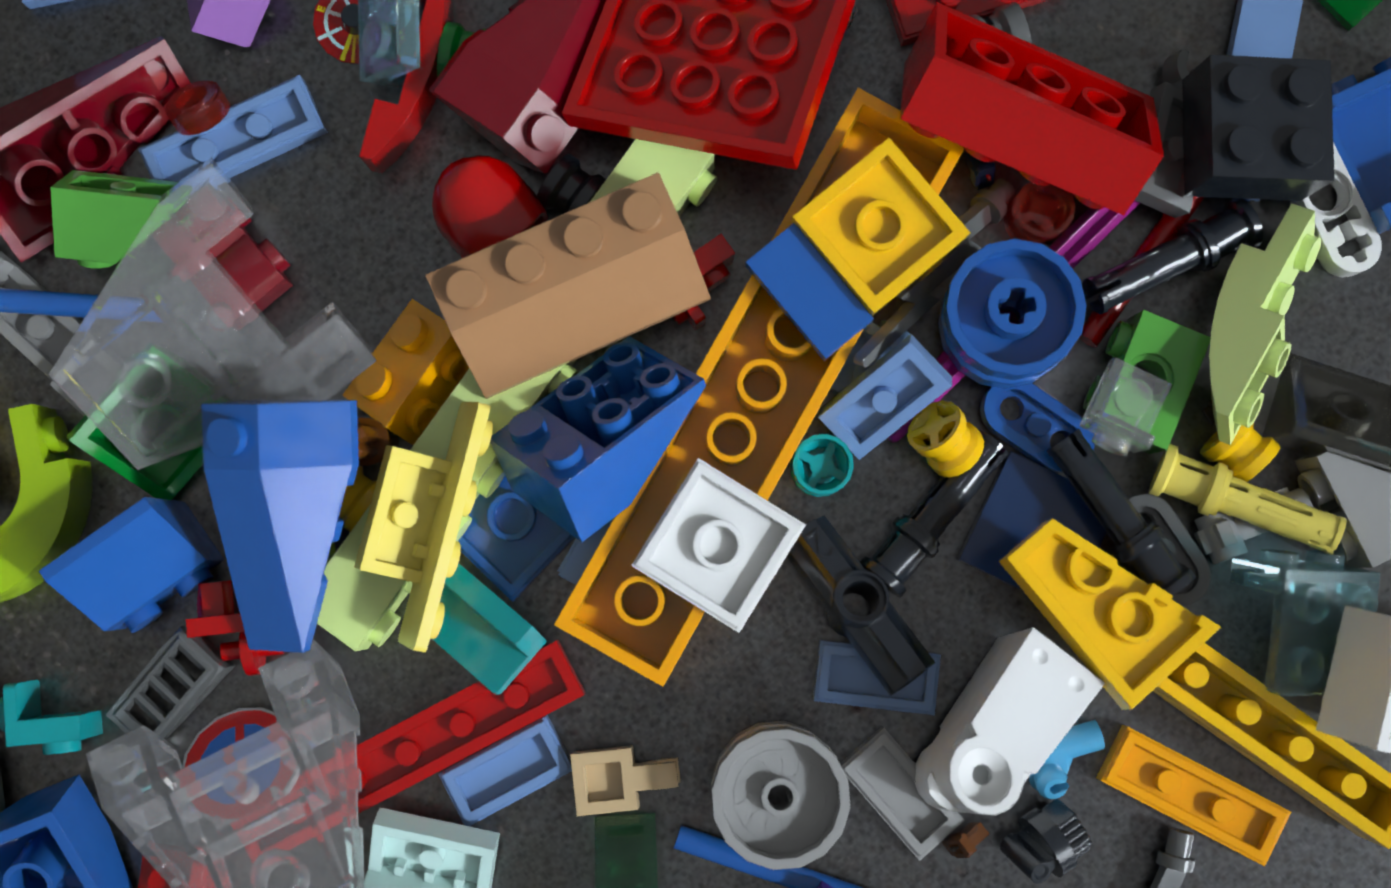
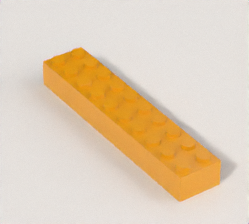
M858 87L772 240L793 224L791 222L792 216L889 137L938 195L964 151V147L940 136L938 138H928L920 135L907 122L900 120L901 110ZM752 275L696 373L704 378L706 383L705 389L631 505L613 519L554 625L664 687L705 611L631 566L698 458L768 501L862 331L823 361Z

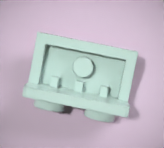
M380 807L372 826L368 871L361 888H492L500 833Z

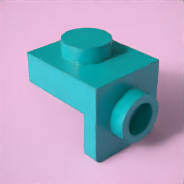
M38 679L4 684L3 696L0 698V729L5 732L6 747L42 744L43 755L75 752L82 750L81 740L103 734L102 710L42 715L40 682Z

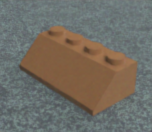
M659 172L426 274L447 326L486 399L711 300L685 229Z

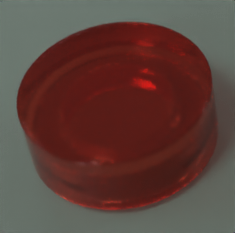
M202 80L188 84L178 90L169 99L165 113L179 134L196 135L220 123L228 114L230 103L216 82Z

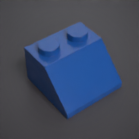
M144 497L39 570V573L51 587L103 631L128 628L131 633H134L157 620L164 613L159 605L177 593L182 598L187 597L198 591V584L209 583L214 578L209 570L225 559L184 501Z

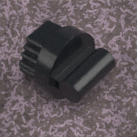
M1055 799L1042 809L1033 808L1020 817L1018 824L1021 831L1005 836L1000 844V850L1029 879L1036 884L1045 882L1051 873L1061 878L1077 867V859L1089 851L1092 840L1090 835L1086 833V829L1081 825L1082 823L1077 818L1076 813L1062 801Z

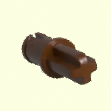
M358 418L359 466H371L382 462L386 445L399 448L398 436H390L392 432L386 429L381 422L373 418Z

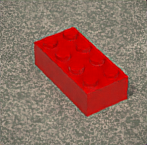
M939 2L935 4L904 63L900 120L907 122L914 131L928 138H938L940 136L961 145L971 156L984 162H994L996 160L1017 169L1023 177L1040 186L1051 184L1074 194L1081 203L1090 208L1100 210L1105 207L1124 216L1164 157L1154 97Z

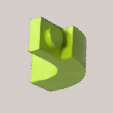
M36 404L8 409L20 469V491L13 511L0 526V603L25 594L45 581L39 570L77 544L86 525L91 506V462L65 458L64 451H67L69 448L68 430L65 422L60 416H57L56 409Z

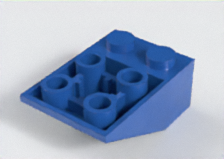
M629 336L622 342L610 347L604 355L578 374L563 381L556 390L527 411L516 415L509 424L492 435L490 443L512 491L579 541L583 542L631 505L705 389L706 383L704 378Z

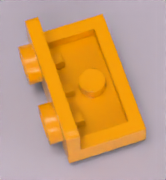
M411 299L345 390L343 396L348 400H357L358 408L373 419L381 422L386 429L414 445L466 374L469 367L446 321L414 299Z

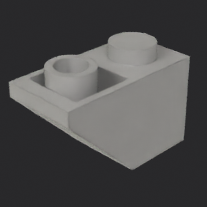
M1328 451L1304 455L1294 460L1301 473L1298 476L1299 487L1306 492L1312 505L1318 507L1321 511L1347 519L1344 534L1337 549L1333 552L1340 561L1346 562L1348 568H1374L1390 560L1391 473Z

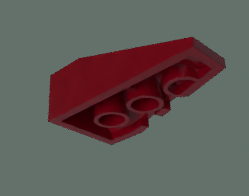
M606 0L517 1L508 8L509 13L486 30L479 29L462 42L429 91L513 162L546 174L578 129L567 124L562 111Z
M157 37L0 107V236L21 263L54 243L51 186L72 170L121 175L122 172L119 169L141 143L150 142L194 91L192 84L163 37Z

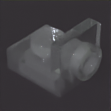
M1115 357L1109 361L1079 426L1094 433L1092 442L1095 445L1113 454L1126 457L1129 451L1136 453L1148 450L1155 439V436L1149 433L1172 384Z

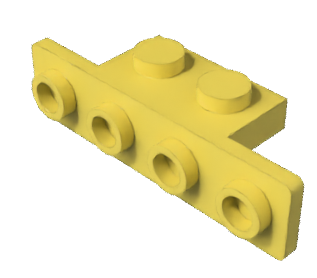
M461 402L446 460L386 445L354 568L413 582L398 638L400 644L411 650L425 653L429 640L435 639L438 636L443 624L445 608L444 604L440 602L446 577L451 578L459 563L461 546L460 542L456 541L462 516L467 517L475 502L477 484L472 480L477 458L485 454L492 437L493 424L491 420H488L490 405L479 402Z

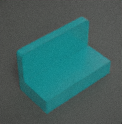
M459 563L451 578L446 577L440 602L444 604L445 608L444 620L438 636L432 640L492 693L500 695L547 641L531 624Z

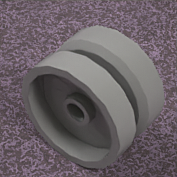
M787 721L757 723L741 731L731 739L718 755L711 777L714 820L725 842L748 862L772 870L801 868L824 856L843 834L851 808L848 779L829 745L808 728ZM776 785H785L789 788L786 791L787 801L782 804H774L772 796L768 797L769 791Z

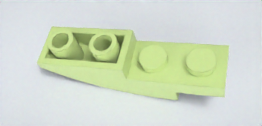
M1291 203L1265 251L1241 243L1227 271L1213 318L1209 361L1213 414L1218 439L1228 445H1231L1241 425L1247 428L1252 426L1263 403L1264 394L1260 392L1269 375L1277 378L1281 374L1289 358L1291 343L1285 341V314L1290 307L1295 287L1292 283L1300 270L1308 272L1311 269L1321 246V238L1315 236L1314 210Z

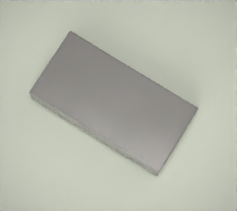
M882 726L840 763L848 780L919 861L965 821L958 812L938 810L928 805L922 799L915 785V762Z

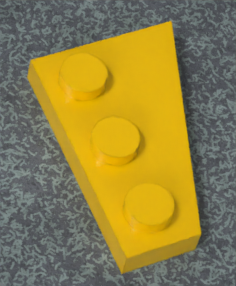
M1053 518L1043 522L999 560L1000 564L1088 670L1105 683L1103 688L1122 710L1133 709L1221 628V626L1204 615L1196 616L1173 601V595L1156 584H1147L1117 564V559Z

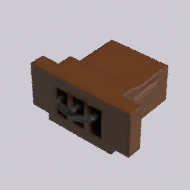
M972 822L959 833H954L941 842L952 856L956 858H969L977 851L975 847L989 835V832L981 822Z

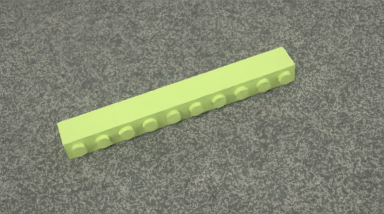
M635 139L590 202L659 172L680 217L690 202L698 207L716 183L717 176L712 174L715 169L714 154ZM576 360L488 399L484 397L469 368L410 451L446 460L461 402H479L490 405L488 420L492 421V435H494L509 424L516 415L527 411L556 390L563 381L578 374V370L572 367ZM491 443L485 454L478 456L472 480L477 484L476 498L479 494L488 498L505 477V473ZM370 506L325 567L324 574L328 579V584L317 622L319 626L354 651L369 649L372 643L377 647L385 643L401 620V617L395 614V611L408 593L410 594L413 584L410 581L354 568ZM462 516L456 541H459L472 521L470 516Z

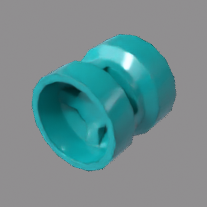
M828 434L813 435L804 440L793 454L789 464L790 477L795 486L804 494L813 497L829 496L842 489L851 479L854 469L853 455L848 446L838 437Z

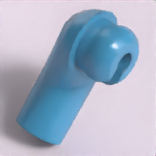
M1096 720L1072 726L1038 772L1030 774L1029 782L1031 786L1042 797L1057 799L1067 792L1069 784L1066 782L1067 774L1073 758L1105 749L1103 734Z

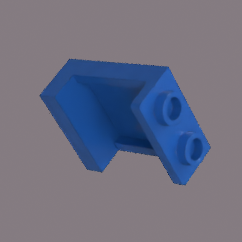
M1391 57L1373 67L1376 74L1374 77L1358 83L1355 75H1350L1332 84L1333 142L1379 234L1391 229Z

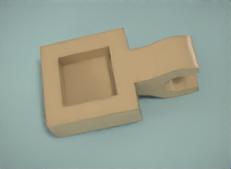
M633 745L575 751L570 754L577 816L638 810L640 807L638 791L675 788L681 782L678 757L635 763Z

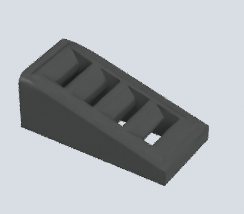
M181 626L159 649L105 715L148 756L153 755L236 665L231 660L222 661L220 650L205 636L187 638L186 626ZM182 654L203 672L198 679L194 678L177 661ZM167 670L188 689L183 697L161 678ZM151 687L173 707L168 715L145 694ZM135 704L158 724L152 734L129 713Z

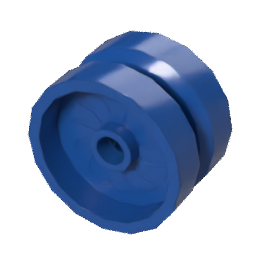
M1011 239L986 245L964 261L942 299L938 328L943 350L958 371L981 385L1009 389L1032 384L1053 370L1068 355L1082 333L1087 305L1081 280L1064 257L1042 243ZM1010 310L1014 312L1018 318V324L1009 322V313L1000 314L999 311Z

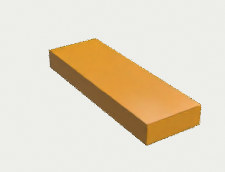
M1123 724L1096 776V779L1263 866L1266 865L1291 814V811Z

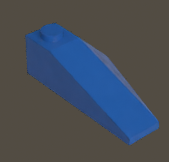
M241 400L201 404L204 472L249 650L307 652L311 648L328 584L324 571L332 542L339 541L344 520L338 517L346 487L354 485L359 466L357 400Z
M79 774L26 795L0 813V888H133L110 825Z

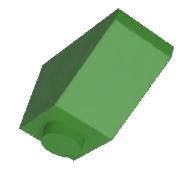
M72 170L50 187L54 255L56 258L77 260L80 266L86 268H107L118 263L193 196V184Z

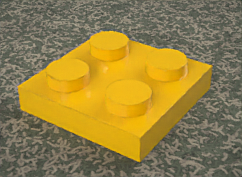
M890 137L792 216L791 220L871 316L970 234L969 230Z

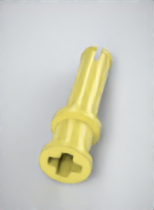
M1169 444L1168 449L1163 452L1148 491L1150 495L1158 497L1160 494L1165 493L1196 505L1198 513L1209 516V514L1215 516L1217 512H1221L1228 516L1236 517L1283 537L1307 544L1328 555H1332L1334 550L1337 549L1347 523V519L1321 511L1305 503L1233 477V471L1228 469V465L1219 462L1213 467L1178 453V447Z

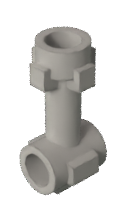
M1285 487L1275 491L1278 494L1313 507L1310 498L1302 488L1289 491ZM1217 512L1215 516L1209 514V516H1202L1194 520L1198 532L1194 533L1203 556L1209 554L1213 565L1247 553L1248 550L1244 540L1269 532L1249 524V522L1233 518V516H1228L1221 512Z

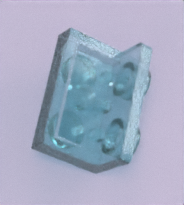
M358 0L360 81L402 89L406 73L420 68L419 0Z

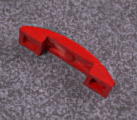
M414 0L416 5L424 6L399 103L394 104L374 99L359 155L373 172L383 174L398 160L417 136L433 108L437 97L429 89L437 79V55L443 28L448 21L453 22V0Z

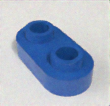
M1033 383L1009 389L991 386L982 397L980 415L986 428L1033 462L1055 473H1063V471L1046 452L1051 448L1050 438L1055 432L1062 433L1067 437L1077 429H1080L1083 433L1082 435L1094 450V434L1088 422ZM1004 399H1012L1018 404L1019 415L1015 420H1008L1001 414L1000 405Z

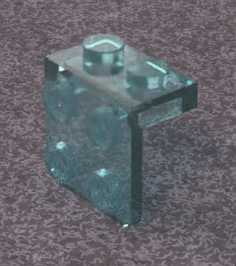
M1260 549L1259 559L1232 558L1230 583L1275 593L1265 679L1266 689L1270 693L1279 696L1324 695L1345 605L1376 612L1381 572L1344 565L1345 554L1333 552L1332 555H1328L1320 550H1306L1305 560H1299V553L1278 549Z

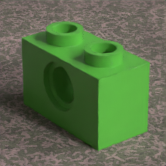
M1142 310L1128 318L1127 322L1120 320L1115 326L1106 346L1105 353L1113 356L1104 378L1097 376L1094 379L1084 401L1083 408L1090 411L1087 422L1091 429L1148 454L1166 451L1209 347L1211 337L1146 310ZM1134 366L1146 369L1152 377L1153 387L1148 396L1140 395L1131 386L1130 373Z

